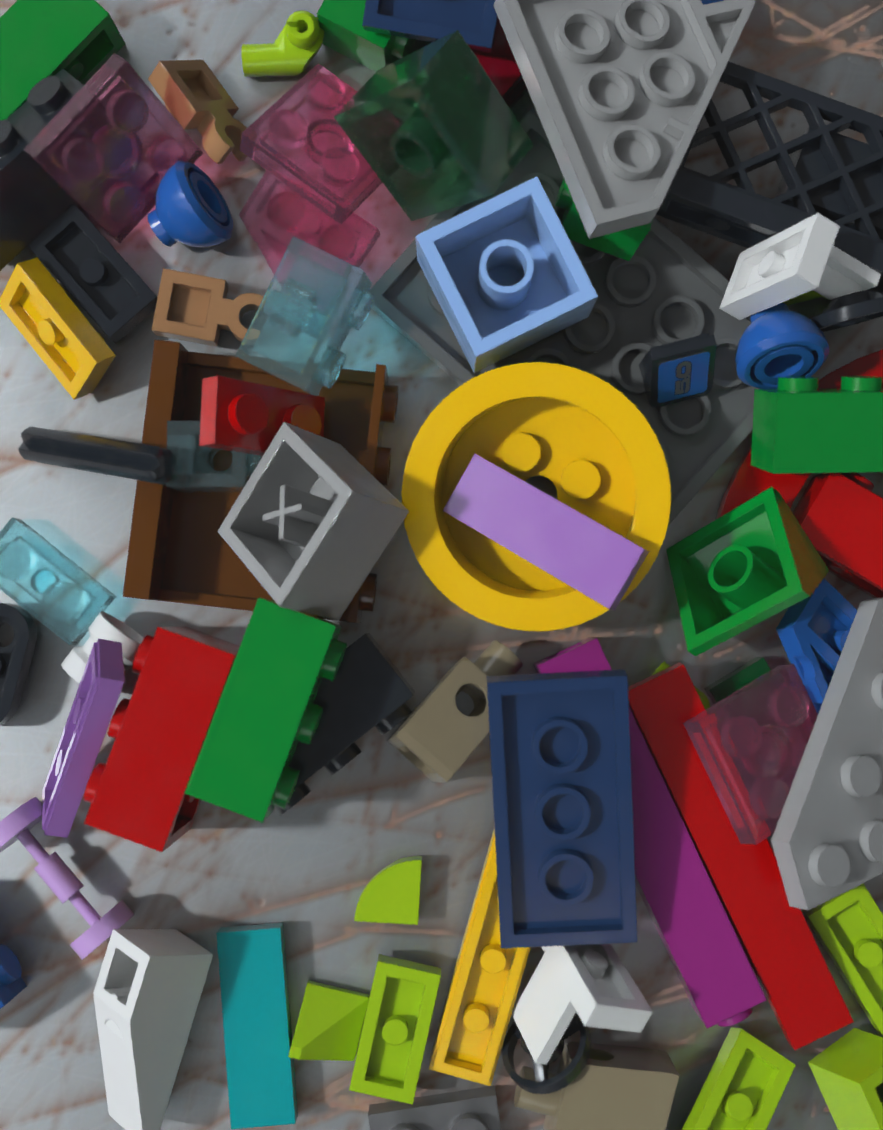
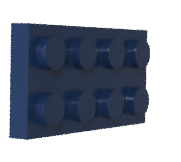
M624 669L487 676L501 948L638 942L628 675Z

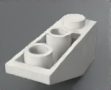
M113 929L93 992L108 1112L125 1130H160L212 961L213 954L176 929Z

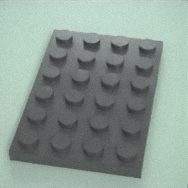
M530 110L422 232L536 176L561 222L565 209L555 206V202L564 177L540 118ZM655 217L649 232L630 261L570 240L598 295L589 317L476 373L473 372L417 261L415 239L364 296L365 303L460 386L482 373L502 366L543 362L565 365L585 371L604 380L623 393L647 419L663 450L671 485V508L668 526L752 431L754 389L759 388L749 386L738 378L735 363L737 345L744 330L751 324L750 316L738 320L719 309L729 281ZM707 333L714 335L717 346L711 392L705 396L658 408L651 407L639 368L641 360L652 347Z

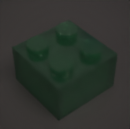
M458 30L377 70L334 116L411 221L492 196L533 146L513 111L508 107L479 63L478 58Z

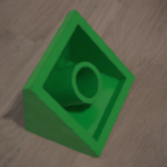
M773 487L768 488L666 549L687 650L694 656H698L808 598L830 571L781 494Z

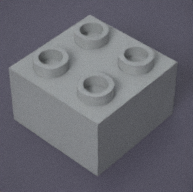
M283 422L217 532L279 607L338 621L409 513V510L341 444Z

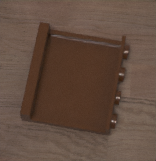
M154 340L142 444L170 449L175 455L176 462L172 467L173 478L163 485L137 480L123 597L247 611L254 610L258 597L274 601L217 532L263 456L199 446L202 379L223 376L325 397L323 437L341 444L382 485L387 486L392 449L381 447L384 422L395 423L399 386L388 384L389 377L386 365L376 364V372L189 352L180 342ZM368 574L338 621L361 623L362 611L373 612L377 574ZM316 616L321 619L333 620L325 617Z

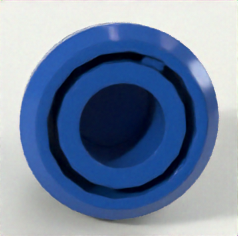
M179 160L172 165L159 183L156 192V209L148 214V222L158 239L169 247L180 242L191 247L204 248L219 245L231 239L233 233L232 215L226 201L212 180L198 166Z
M780 303L750 316L751 324L744 330L737 345L735 363L737 376L743 383L759 389H777L778 377H811L827 360L830 348L823 332L811 319L798 312L789 311V307L785 303Z

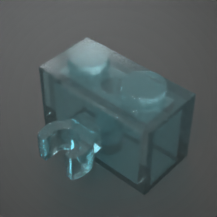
M293 236L235 356L308 394L318 396L322 386L330 389L340 375L346 359V354L341 352L340 349L350 329L359 330L371 311L375 297L374 294L369 292L372 282L364 270Z

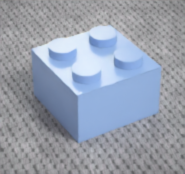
M537 176L415 236L417 261L474 373L589 317L598 298Z

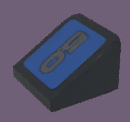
M707 333L652 347L641 360L639 368L651 407L658 408L705 396L711 392L717 346L714 335Z

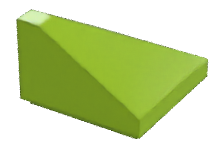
M308 980L288 1057L298 1060L354 1061L370 995Z

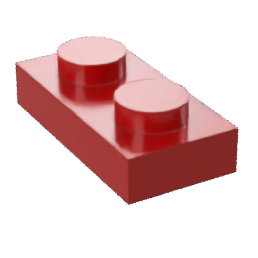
M223 376L202 379L199 446L263 456L283 422L323 437L325 397Z

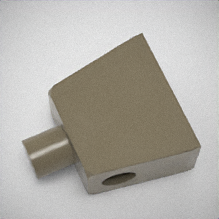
M496 640L487 647L474 663L463 657L448 670L389 737L387 742L432 782H448L489 733L487 676L515 675L523 666V663L510 649ZM460 692L468 694L473 700L474 709L468 716L461 713L456 706L455 698Z
M571 1041L565 1044L557 1075L572 1062L580 1042ZM591 1043L589 1059L582 1072L572 1083L561 1090L548 1094L530 1093L517 1085L514 1106L546 1115L543 1130H666L680 1075L665 1051ZM523 1066L519 1076L535 1081L534 1068ZM548 1073V1079L556 1076V1074Z

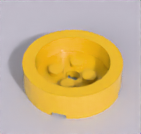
M543 362L512 364L487 371L468 380L446 396L427 417L412 443L404 469L401 492L402 505L409 510L404 519V525L412 550L422 569L433 584L458 607L478 619L493 625L521 631L565 629L585 623L610 610L443 511L474 454L481 456L523 481L533 476L548 478L556 487L557 500L649 551L621 601L639 585L649 572L659 554L669 523L671 508L669 471L661 445L647 419L623 393L612 385L590 373L565 365Z

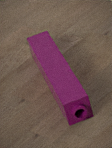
M588 637L533 663L537 674L612 670L598 639ZM629 707L635 884L690 1003L705 1027L708 1029L716 1024L721 1027L735 1025L751 1015L752 1007L767 1001Z

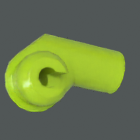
M296 11L288 17L285 26L274 43L242 44L241 54L244 76H296L301 74L323 43L324 30L319 27L318 18L309 11Z

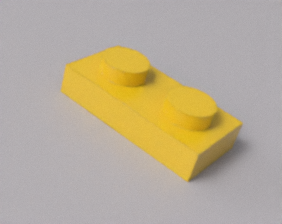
M38 258L17 263L0 297V308L74 400L92 393L116 355Z

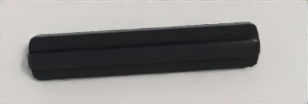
M32 426L26 428L21 433L23 443L19 446L18 451L24 460L162 485L173 478L172 467L176 462V458L170 449Z

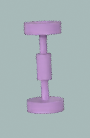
M34 797L0 821V852L19 840L37 861L38 865L34 870L62 903L69 900L91 926L70 944L72 949L83 960L111 936L113 929H119L134 913L123 900L103 917L96 912L79 891L84 885L56 852L49 855L30 833L29 830L42 820V803L37 797Z

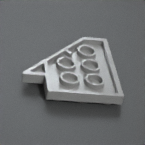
M495 0L493 7L589 239L651 223L666 196L756 3L755 0H724L703 5L701 0Z
M883 597L866 599L859 604L771 839L790 907L810 910L883 874Z

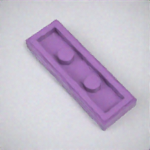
M474 454L443 509L447 514L613 611L617 608L649 553L644 548L477 454Z
M98 638L97 643L94 642L42 791V830H44V835L68 838L125 682L122 643Z

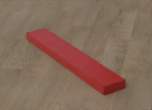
M677 663L629 686L628 700L632 714L788 1043L795 1051L853 1023L854 1021L801 909L789 906L776 857L684 664Z

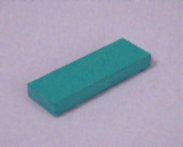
M283 922L221 927L216 935L231 1129L296 1124L298 1106L294 1058L288 1057L292 1044V1028Z

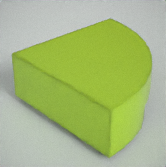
M422 856L404 857L380 870L362 891L356 907L354 921L418 925Z

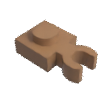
M204 60L159 61L148 80L164 101L169 114L180 123L184 130L197 129L203 137V148L215 163L222 164L231 151L238 161H244L256 145V141L247 127L233 118L239 108Z
M163 268L151 330L156 336L218 347L220 331L226 330L231 331L234 337L241 343L257 346L263 344L264 336L262 331L245 328L241 324L242 317L251 310L268 313L270 305L265 297L256 293H244L237 296L234 300L227 299L229 286L226 280Z

